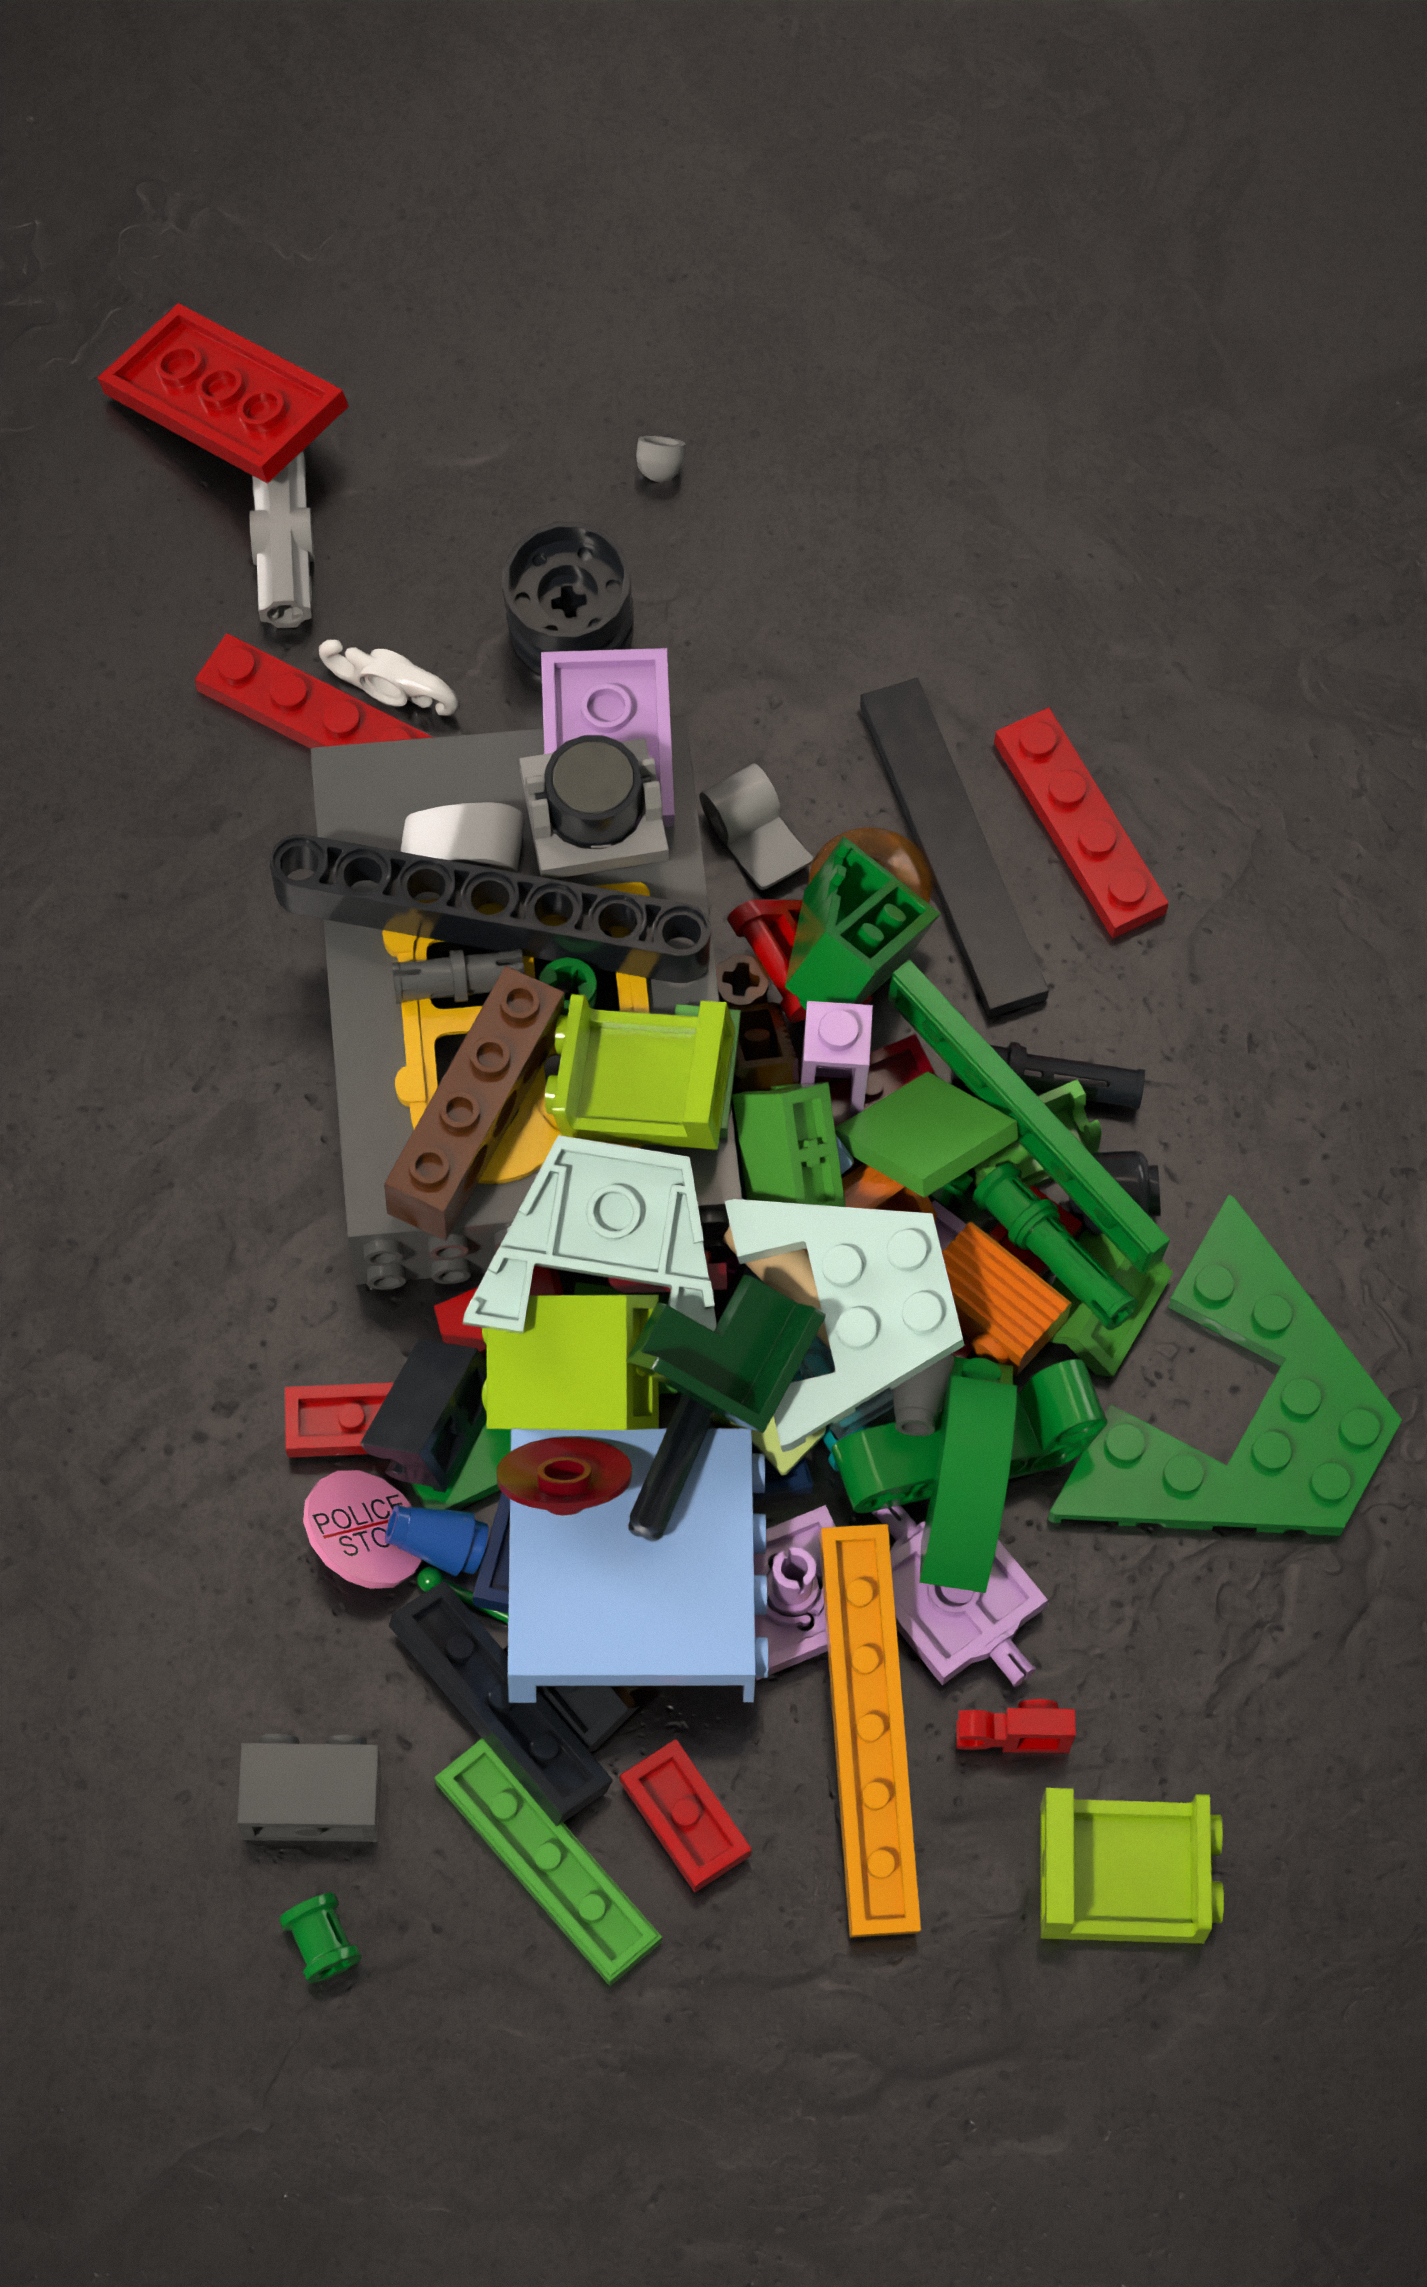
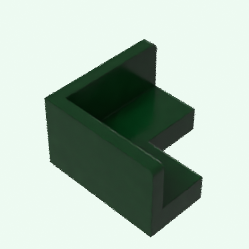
M744 1275L714 1332L669 1305L657 1302L626 1362L732 1423L764 1433L819 1331L826 1313L814 1306L797 1303L758 1279Z

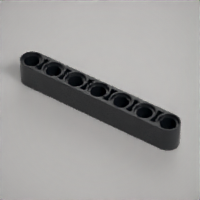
M294 834L283 838L274 846L270 854V869L274 893L278 903L286 911L297 915L501 952L521 949L523 956L550 961L566 957L575 958L588 964L590 968L672 983H689L697 980L705 973L710 963L711 924L703 911L688 903L306 834ZM299 869H308L315 872L310 878L304 880H293L287 877L293 871ZM360 881H372L378 884L374 889L366 892H358L350 888ZM423 892H434L441 895L437 901L432 903H420L413 899ZM487 903H496L505 908L500 913L494 915H485L477 911L480 906ZM549 915H561L568 919L565 924L560 926H548L540 922L541 919ZM613 926H623L631 930L632 933L622 938H613L607 936L604 931ZM681 937L690 939L696 944L688 949H675L667 943L672 939Z

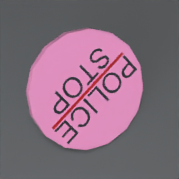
M360 1470L336 1471L320 1479L306 1498L303 1523L310 1544L325 1565L345 1580L370 1589L393 1588L409 1579L422 1561L398 1549L397 1546L385 1543L386 1528L393 1508L396 1505L407 1508L412 1506L400 1491L384 1479Z

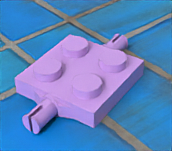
M901 1505L874 1511L873 1515L882 1524H888V1531L896 1540L890 1550L896 1629L937 1680L943 1685L971 1663L985 1660L988 1657L995 1661L1014 1687L1020 1685L1023 1678L1027 1680L1035 1672L1036 1668L1030 1664L1012 1642V1639L1019 1627L1046 1608L1048 1599L999 1540L997 1541L986 1593L919 1583L921 1538L925 1521L917 1525Z

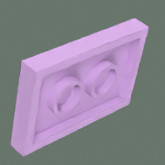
M667 648L541 652L544 754L553 753L566 741L583 735H604L620 742L645 738L649 757H653L655 760L656 781H659L663 825L664 827H674L675 813ZM642 816L638 817L633 828H637Z

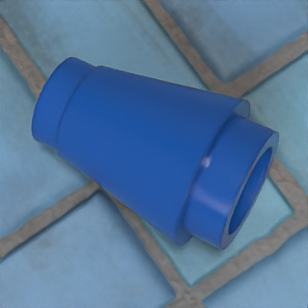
M396 1505L387 1524L385 1543L397 1546L398 1549L453 1576H457L460 1571L474 1574L485 1552L488 1539V1524L475 1520L473 1512L418 1507L407 1508Z

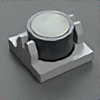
M583 735L566 741L553 753L519 758L520 773L541 877L556 879L669 860V849L662 820L659 781H656L655 760L653 757H649L645 738L620 742L604 735ZM642 816L636 830L621 843L611 846V842L620 840L633 829L638 817ZM556 829L563 837L578 844L590 845L591 849H582L564 842L552 830Z

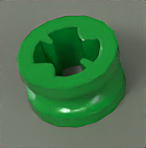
M566 957L556 959L546 965L540 973L539 981L556 989L557 984L562 982H571V989H574L578 984L580 985L578 987V995H585L590 1008H595L597 981L595 973L588 964L579 959ZM565 995L564 1015H568L570 1000H565Z

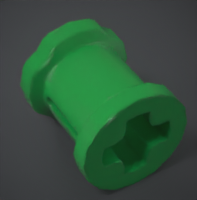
M325 1893L303 1901L286 1911L279 1918L282 1929L291 1931L306 1964L303 1973L309 1984L326 1980L341 1973L362 1959L358 1947L350 1945L335 1910L339 1906V1901L335 1893Z

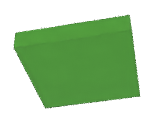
M927 1071L835 1127V1134L851 1156L925 1198L1018 1139L1017 1120Z

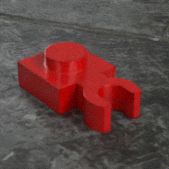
M1048 1699L1024 1700L1018 1703V1708H1007L1006 1713H993L984 1710H961L958 1713L959 1720L956 1721V1749L979 1750L1002 1747L1003 1752L1070 1753L1076 1736L1075 1709H1058V1703Z

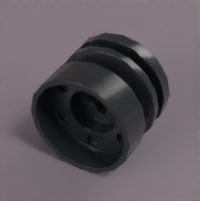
M557 521L533 529L514 545L503 567L502 591L507 611L508 632L516 654L534 672L542 675L541 652L625 650L628 648L633 638L634 626L631 572L622 548L605 531L583 522ZM576 612V617L565 618L564 613Z

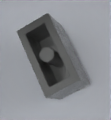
M266 1734L258 1738V1743H241L237 1824L242 1839L379 1842L382 1762L378 1745H367L365 1738L356 1735L330 1736L326 1739V1744H299V1738L292 1735Z

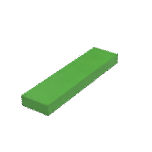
M483 1738L434 1777L435 1784L609 1986H612L662 1943V1936L565 1824L561 1823L559 1826H555Z

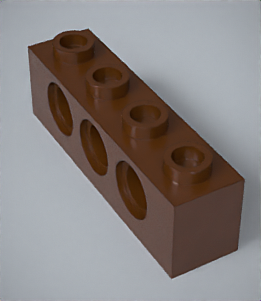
M505 965L384 1183L387 1214L447 1241L555 1043L557 1020L560 1015H564L563 991Z

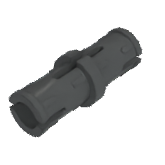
M521 949L466 956L463 955V950L449 951L450 957L392 962L396 1004L406 1001L453 996L455 1002L468 1001V995L491 992L505 965L525 974Z

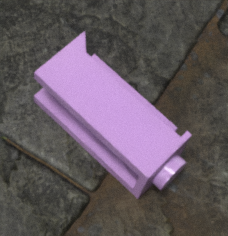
M807 1001L800 1084H814L815 1076L851 1079L850 1119L864 1109L870 1062L873 1005Z

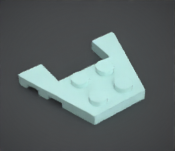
M558 1135L477 1291L464 1313L463 1325L522 1334L533 1267L541 1266L669 1287L671 1291L668 1305L714 1332L717 1326L714 1311L715 1303L711 1281H709L703 1246L704 1238L690 1157Z
M742 1199L725 1201L739 1263L743 1264L807 1249L821 1310L826 1313L824 1323L835 1372L790 1383L774 1413L776 1429L783 1452L795 1449L805 1443V1438L831 1422H834V1424L856 1412V1407L889 1387L891 1390L964 1346L932 1213Z

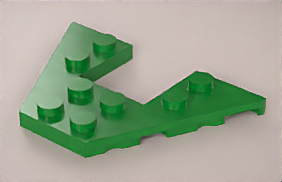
M1228 1195L1173 1292L1168 1308L1281 1366L1230 1461L1226 1465L1110 1404L1105 1413L1108 1421L1106 1427L1082 1453L1052 1506L1047 1520L1053 1523H1061L1062 1519L1117 1521L1118 1526L1159 1523L1164 1528L1212 1530L1213 1526L1257 1528L1256 1532L1284 1533L1293 1529L1304 1530L1312 1535L1341 1536L1398 1430L1402 1418L1235 1197Z

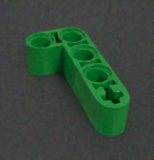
M1066 1360L1044 1368L1030 1378L1019 1394H1017L1014 1437L1008 1479L1053 1469L1078 1458L1106 1427L1108 1423L1086 1365L1082 1360ZM942 1411L939 1412L935 1432L928 1436H910L900 1433L896 1430L895 1422L857 1431L844 1437L832 1446V1454L852 1508L856 1513L874 1512L931 1498L938 1458Z

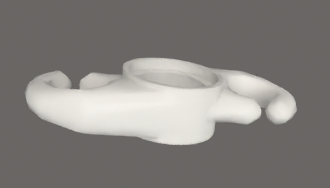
M326 640L319 647L321 660L336 676L363 689L371 697L382 703L400 707L404 706L407 701H411L421 708H426L432 705V698L440 701L435 705L438 715L451 716L459 709V699L456 693L442 679L415 666L398 653L387 649H375L369 655L353 647L346 650V657L338 654L343 648L339 640Z

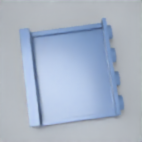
M511 1429V1451L534 1441L560 1437L586 1438L612 1445L629 1458L632 1464V1480L628 1488L613 1500L598 1506L585 1508L573 1515L562 1516L552 1514L547 1510L528 1507L510 1499L509 1703H536V1686L743 1685V1702H754L755 1678H768V1637H755L754 1615H767V1575H754L753 1554L766 1553V1515L753 1514L752 1493H764L765 1456L764 1453H752L751 1429H708L662 1538L655 1542H650L643 1537L634 1536L628 1530V1524L630 1521L629 1515L667 1429Z

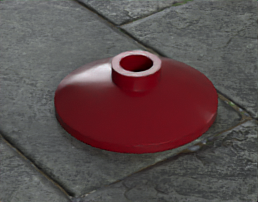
M576 1437L543 1439L522 1445L504 1456L497 1466V1484L504 1495L519 1504L547 1510L556 1515H573L585 1508L604 1504L621 1495L631 1483L632 1464L629 1458L618 1448L601 1441Z

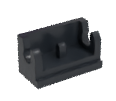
M425 1339L417 1341L360 1442L367 1454L382 1459L395 1460L389 1463L385 1471L387 1475L403 1482L432 1487L434 1491L446 1492L487 1417V1411L482 1401V1389L487 1379V1362L478 1348Z

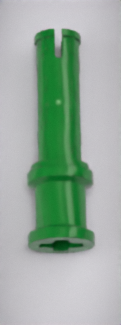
M1004 1163L990 1172L974 1191L972 1203L982 1212L989 1211L1009 1231L1008 1240L1016 1248L1031 1250L1049 1267V1270L1092 1311V1314L1107 1330H1114L1126 1322L1134 1313L1132 1309L1138 1306V1300L1121 1286L1102 1264L1059 1222L1060 1214L1058 1213V1207L1049 1199L1041 1200L1021 1180L1022 1171L1014 1163Z

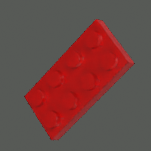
M179 303L97 377L105 395L267 484L349 407L342 389Z

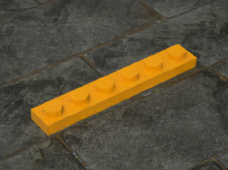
M888 1524L821 1528L819 1531L849 1934L850 1937L918 1933L921 1931Z

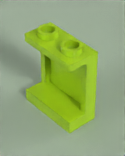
M572 994L568 1015H560L556 1024L555 1048L557 1054H561L558 1075H550L548 1077L545 1091L547 1114H553L561 1135L592 1141L718 1150L735 1036V1027L727 1003L700 1001L698 1017L595 1010L590 1008L585 995Z
M658 1295L529 1296L522 1334L482 1328L483 1339L487 1345V1379L482 1389V1401L487 1411V1429H659V1380L626 1362L658 1302Z
M1046 1788L1040 1805L1041 1939L1204 1944L1212 1930V1923H1222L1224 1910L1222 1882L1211 1881V1856L1221 1855L1223 1829L1221 1815L1210 1814V1795L1195 1794L1193 1801L1189 1803L1074 1799V1789Z

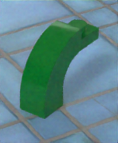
M953 1356L955 1363L942 1402L941 1433L934 1483L921 1538L919 1583L986 1593L1001 1526L1009 1477L1016 1416L1017 1385H1013V1366L994 1363L984 1358L968 1359Z

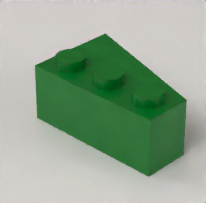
M843 836L804 891L785 988L798 997L799 1003L805 1010H807V1001L861 1004L885 983L895 970L906 962L941 913Z

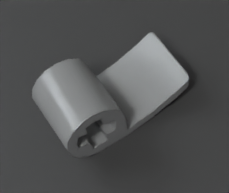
M753 763L699 794L702 809L710 825L739 866L759 889L765 890L812 863L813 856L796 839L779 817L781 808L777 793L767 775L757 764Z
M494 802L463 803L418 811L408 815L405 819L400 852L518 873L525 816L520 810L512 806Z

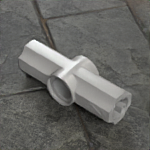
M304 452L297 455L268 484L253 476L255 511H250V536L253 564L257 565L260 621L271 623L276 628L298 627L304 620L312 618V581L309 562L314 561V537L311 508H307Z

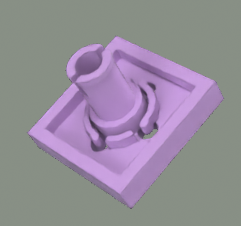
M826 1505L766 1529V1553L753 1554L754 1575H767V1615H754L755 1637H768V1676L828 1651L823 1588L819 1589L818 1581L823 1584L819 1531L821 1528L836 1526ZM773 1559V1568L771 1570L768 1563ZM811 1619L814 1622L813 1628L809 1631H801L797 1628L799 1625L803 1627L808 1626Z

